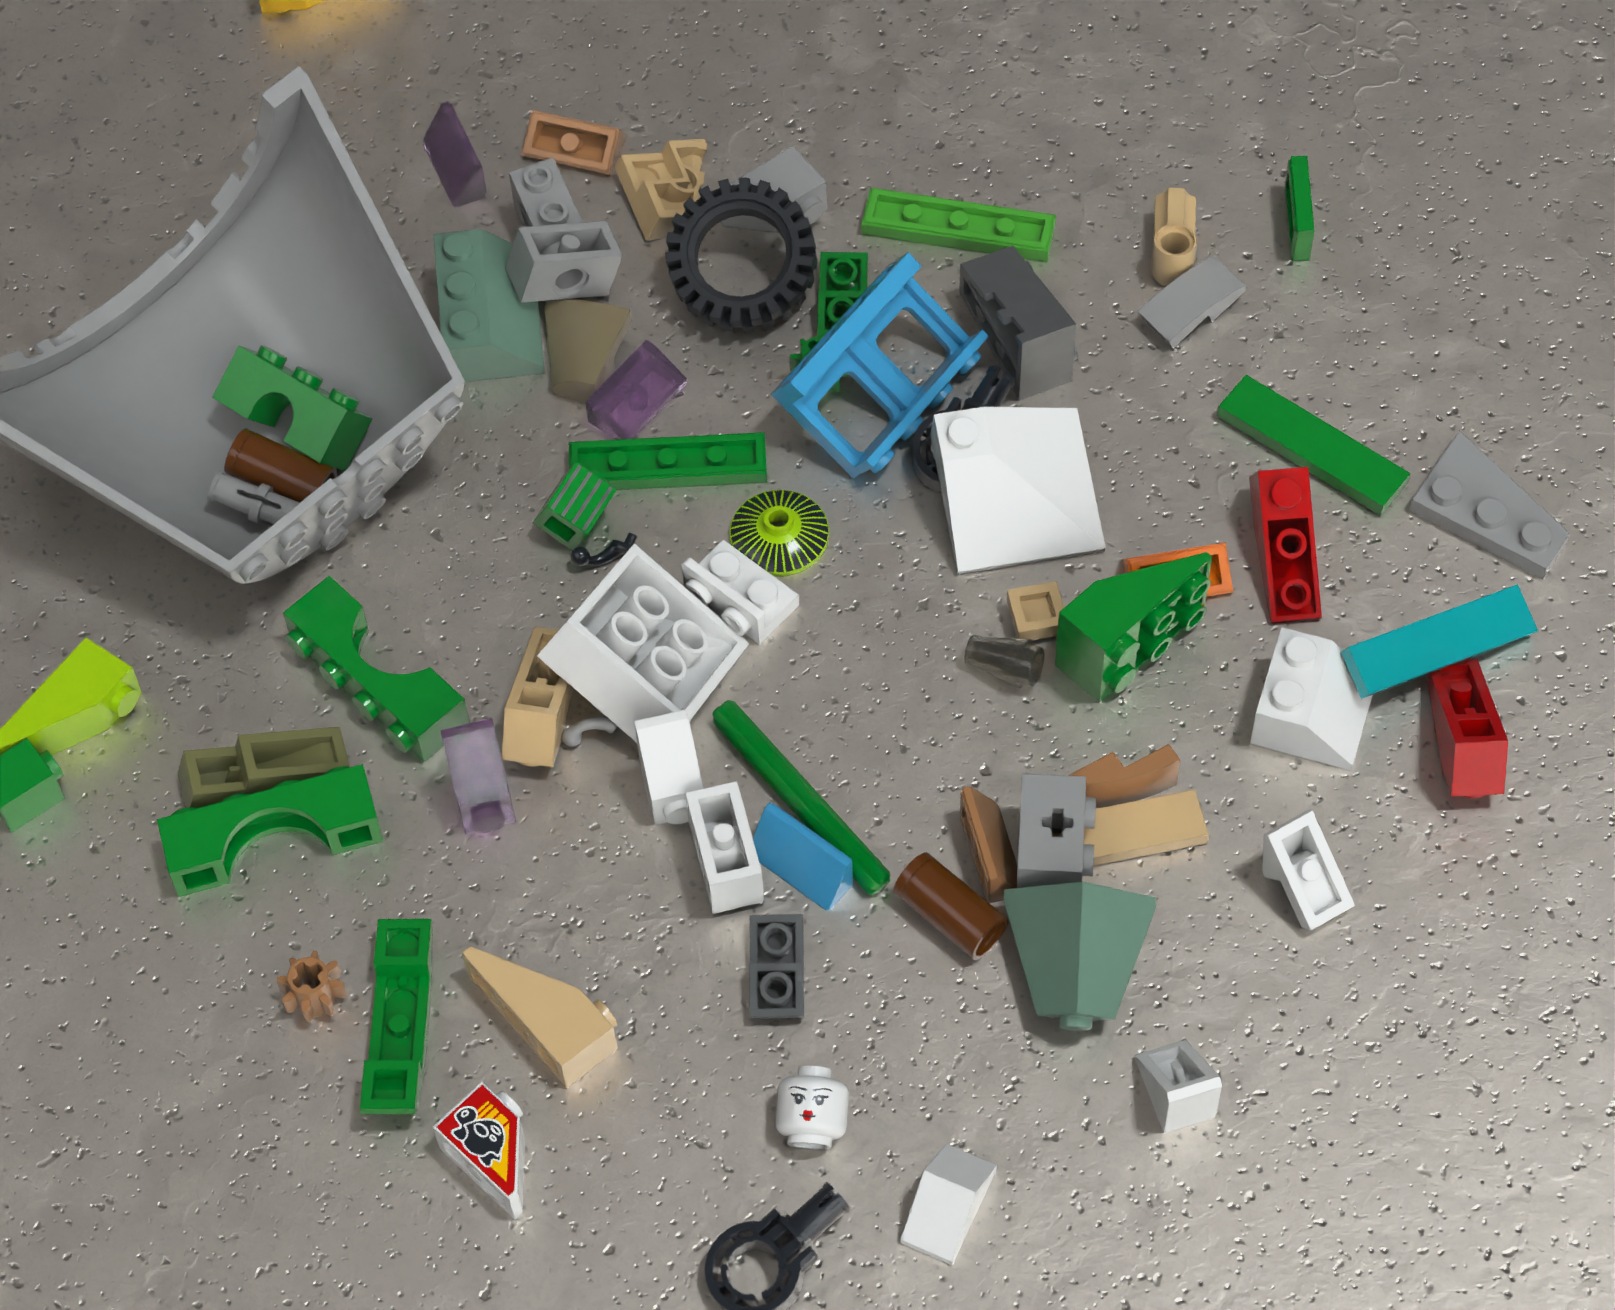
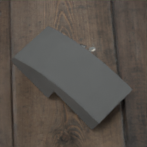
M803 914L749 915L750 1019L804 1018Z

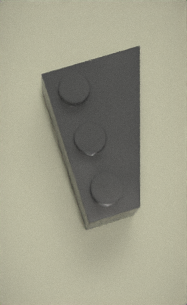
M1012 245L960 264L959 293L980 330L983 329L989 336L986 342L1003 373L1005 370L1008 371L1016 380L1013 391L1018 400L1072 382L1073 362L1078 358L1075 345L1076 323L1036 275L1031 264L1023 259L1015 247Z

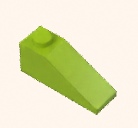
M85 638L0 728V755L26 738L39 754L48 750L51 755H54L109 730L120 717L128 715L133 710L139 696L142 694L133 668L90 639Z

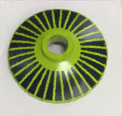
M770 490L751 497L738 508L730 524L731 546L774 577L794 575L813 566L825 552L829 540V525L821 507L811 498L790 490ZM775 522L786 523L785 525L780 527L772 525Z

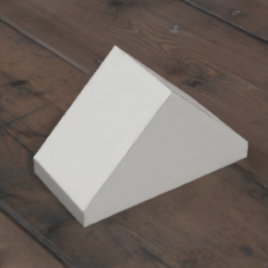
M1187 1040L1135 1055L1137 1066L1163 1133L1216 1118L1222 1089L1220 1076Z
M946 1144L923 1172L901 1237V1244L953 1265L996 1173L997 1165Z

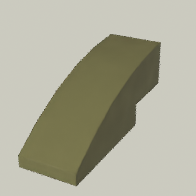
M340 727L244 734L238 735L236 744L232 747L183 751L178 769V777L185 808H201L222 802L225 798L234 794L249 795L272 789L283 781H301L324 775L335 767L350 766Z

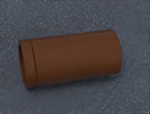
M247 428L241 430L229 449L224 466V472L232 477L258 487L264 483L273 487V493L299 503L330 478L335 479L337 476L336 468L321 464L305 454Z
M924 852L913 859L902 871L894 885L893 893L973 960H978L986 955L1000 940L1008 926L1009 920L1006 916L928 852Z

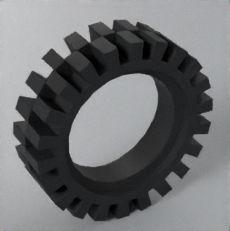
M739 177V184L730 185L729 179L718 181L720 188L711 191L707 185L700 189L701 197L696 201L690 197L683 204L685 212L682 216L676 213L673 218L674 230L672 233L668 232L666 238L668 252H665V257L669 269L668 273L681 302L686 304L688 311L695 317L701 316L705 324L713 328L715 324L722 326L723 331L734 333L735 327L743 328L744 333L755 332L754 326L764 324L766 330L775 326L774 319L781 316L785 321L792 315L791 308L795 304L801 306L806 299V289H811L815 280L813 272L814 269H817V256L811 225L808 218H805L802 208L796 200L792 203L789 200L788 193L781 188H778L777 191L772 190L769 182L759 180L757 186L751 184L750 178ZM741 215L754 216L771 224L784 239L786 258L783 268L774 282L766 289L755 294L732 296L719 292L710 286L699 272L698 252L701 242L708 231L717 223L727 218Z

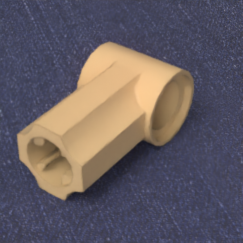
M1168 188L1162 194L1155 195L1151 272L1156 282L1167 286L1195 266L1197 248L1196 197L1187 193L1185 188Z

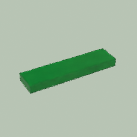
M1248 375L1241 379L1218 406L1217 417L1296 465L1308 467L1309 473L1380 516L1409 483L1411 473Z
M765 432L569 442V468L575 461L584 467L594 468L606 478L608 484L617 490L767 483Z

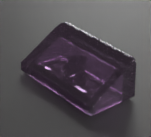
M448 101L441 103L424 136L423 145L451 204L454 207H460L486 197L487 191L483 167L452 104H449Z
M646 340L586 401L588 422L615 440L633 439L686 385L687 378L654 344Z

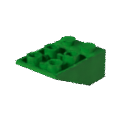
M1204 552L1093 582L1059 612L1055 666L1099 703L1112 691L1116 693L1123 691L1134 679L1137 669L1148 660L1151 662L1158 660L1168 650L1172 639L1183 629L1186 631L1192 630L1203 619L1207 611L1205 606L1207 590L1211 584L1209 575L1212 556Z

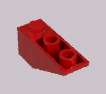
M1298 467L1257 471L1249 477L1253 527L1270 623L1322 618L1309 468Z

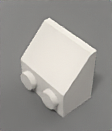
M1281 627L1256 710L1250 744L1352 771L1372 695L1363 699L1360 698L1341 654L1342 649L1335 642Z

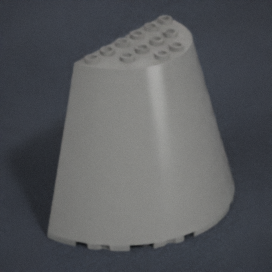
M300 66L296 67L261 94L260 111L255 126L257 135L250 145L246 147L241 157L249 167L242 179L236 172L231 173L220 191L210 202L218 212L206 226L199 219H196L186 230L184 237L179 243L167 250L119 293L79 321L70 325L59 336L53 339L47 338L36 343L34 350L39 355L28 359L18 350L0 356V441L241 584L258 582L269 578L298 563L322 546L326 550H330L339 544L348 534L349 530L347 527L357 518L362 516L363 519H368L381 509L386 502V498L383 495L422 458L424 451L433 442L446 422L452 419L463 406L460 397L464 389L465 380L308 74ZM238 345L257 352L260 346L264 345L288 358L284 365L285 367L295 371L296 367L299 366L316 374L323 379L320 386L322 389L331 393L332 389L336 388L353 396L360 401L356 409L373 418L347 470L337 469L335 479L330 478L275 524L263 520L260 524L248 520V514L217 502H210L207 498L215 475L218 471L224 472L229 449L236 436L244 428L302 453L284 442L293 421V408L291 404L284 409L275 427H271L246 419L212 398Z

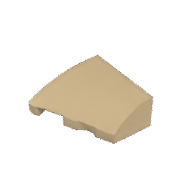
M705 139L667 141L661 153L620 155L614 168L646 241L667 237L668 232L672 233L674 230L672 220L676 213L682 216L685 212L683 204L690 197L694 201L700 198L699 190L704 184L705 172L701 171L702 158L707 151Z

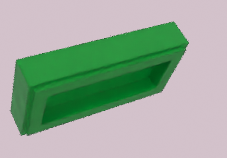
M1291 156L1288 159L1284 184L1290 257L1293 258V261H1310L1315 231L1308 156Z

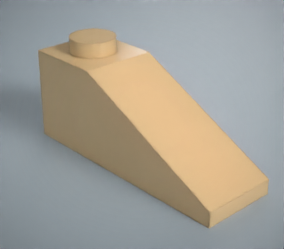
M534 626L505 706L502 760L515 761L531 767L540 765L553 767L562 741V733L566 724L573 687L557 675L537 655L559 630Z
M470 946L462 952L468 977L566 1088L618 1049L614 1031L617 1021L608 1007L599 999L592 1003L577 987Z

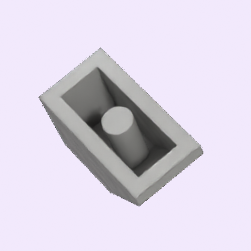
M793 146L741 177L750 178L752 185L758 186L759 180L770 183L772 190L777 191L778 188H781L787 192L789 200L792 203L796 200L801 206L805 218H808L810 224L817 221L827 211V181ZM739 178L730 183V185L739 184ZM735 216L720 222L724 227L778 232L767 221L754 216Z

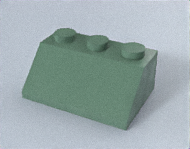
M482 229L433 234L441 335L465 382L544 374L538 301L521 303L505 269L513 243Z

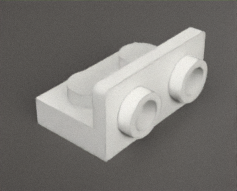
M722 540L700 563L689 557L682 564L684 587L703 604L720 615L722 620L740 636L745 634L759 645L799 606V594L725 540Z

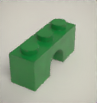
M238 345L212 398L246 419L271 427H275L284 409L291 404L293 408V421L284 442L321 464L346 471L373 418L356 409L360 401L336 388H333L331 393L320 387L323 382L321 377L299 366L296 367L295 371L290 370L284 366L288 358L269 347L261 345L257 352Z

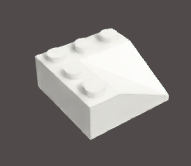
M634 543L540 651L537 657L637 743L634 721L685 709L690 721L749 643Z

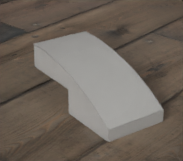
M1213 255L1164 287L1141 307L1138 313L1155 332L1174 348L1206 317L1212 322L1247 290V287Z

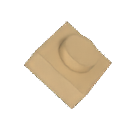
M1057 581L1007 590V604L1018 643L1057 636L1059 612L1064 608Z

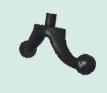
M628 533L625 542L613 539L604 551L594 556H590V552L585 547L574 548L571 552V561L577 566H599L606 564L621 555L624 556L635 543L637 536Z

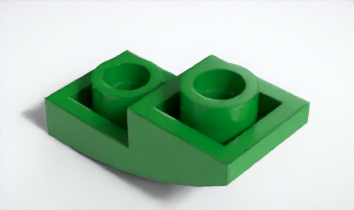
M820 252L817 336L826 334L868 288V252Z

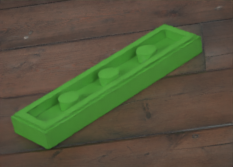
M870 188L861 230L863 235L989 254L1013 245L1023 259L1048 262L1056 225V215Z

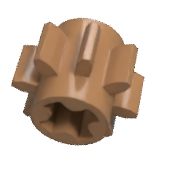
M313 951L310 957H304L299 960L291 957L289 959L291 967L288 975L277 977L276 980L280 992L286 994L281 1000L285 1011L291 1013L298 1008L303 1013L306 1023H310L313 1017L324 1014L335 1015L333 1005L336 998L347 996L344 982L337 980L342 974L338 962L335 960L325 965L320 960L317 951Z

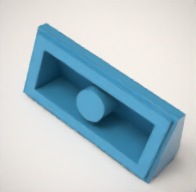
M769 802L764 808L753 836L759 863L824 910H831L853 886L852 859L780 807Z

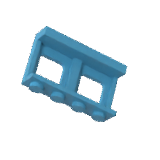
M909 252L889 264L771 393L787 412L852 478L868 470L875 474L894 457L895 452L891 449L894 443L899 438L904 441L916 432L919 425L924 421L920 414L928 405L934 408L948 396L953 389L948 382L956 373L961 376L977 363L982 356L977 349L989 337L983 329L969 337L917 283L912 276L922 266ZM901 310L908 311L946 351L944 362L921 387L914 385L878 348L876 343L878 335ZM843 374L852 376L889 416L888 425L864 452L857 451L818 410V402Z

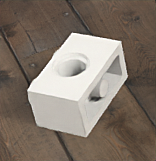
M735 781L685 793L689 826L712 914L764 902L762 871L738 782Z

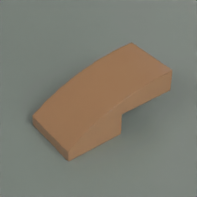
M1168 744L1124 767L1114 752H1111L1068 776H1085V797H1096V808H1103L1142 800L1177 785L1180 758Z

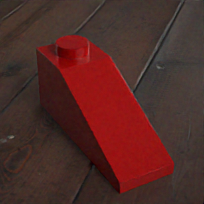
M1467 659L1427 674L1441 767L1451 797L1481 798L1485 795L1504 794L1508 738L1478 659Z

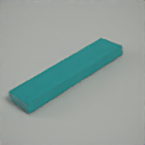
M1517 584L1354 644L1342 650L1341 654L1360 698L1363 699L1536 633L1538 629Z

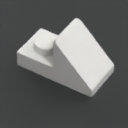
M1306 810L1263 835V875L1265 878L1281 881L1303 929L1313 930L1355 906L1312 810Z

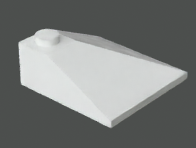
M978 407L934 414L930 435L957 575L1104 552L1106 550L1077 408Z

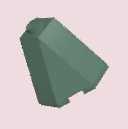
M1087 882L1004 889V904L1037 1016L1059 1019L1060 1029L1076 1031L1092 1030V1021L1115 1020L1155 912L1156 897Z

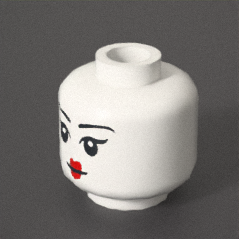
M800 1066L798 1068V1076L783 1079L777 1091L775 1128L780 1134L788 1137L787 1145L804 1149H830L832 1141L841 1138L847 1128L848 1087L839 1080L831 1078V1069L820 1066Z

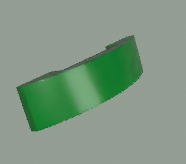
M378 919L374 955L376 984L368 1060H364L360 1099L361 1114L417 1113L423 1084L429 1031L433 945L432 919Z

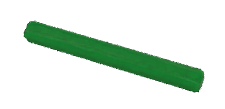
M727 700L721 706H718L712 713L714 717L713 723L810 830L852 859L853 878L870 895H875L884 889L890 882V871L736 702Z

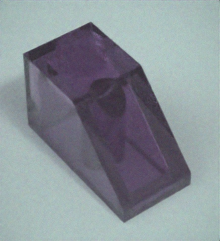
M492 718L440 730L465 834L476 831L490 833L499 830L505 824L516 822Z

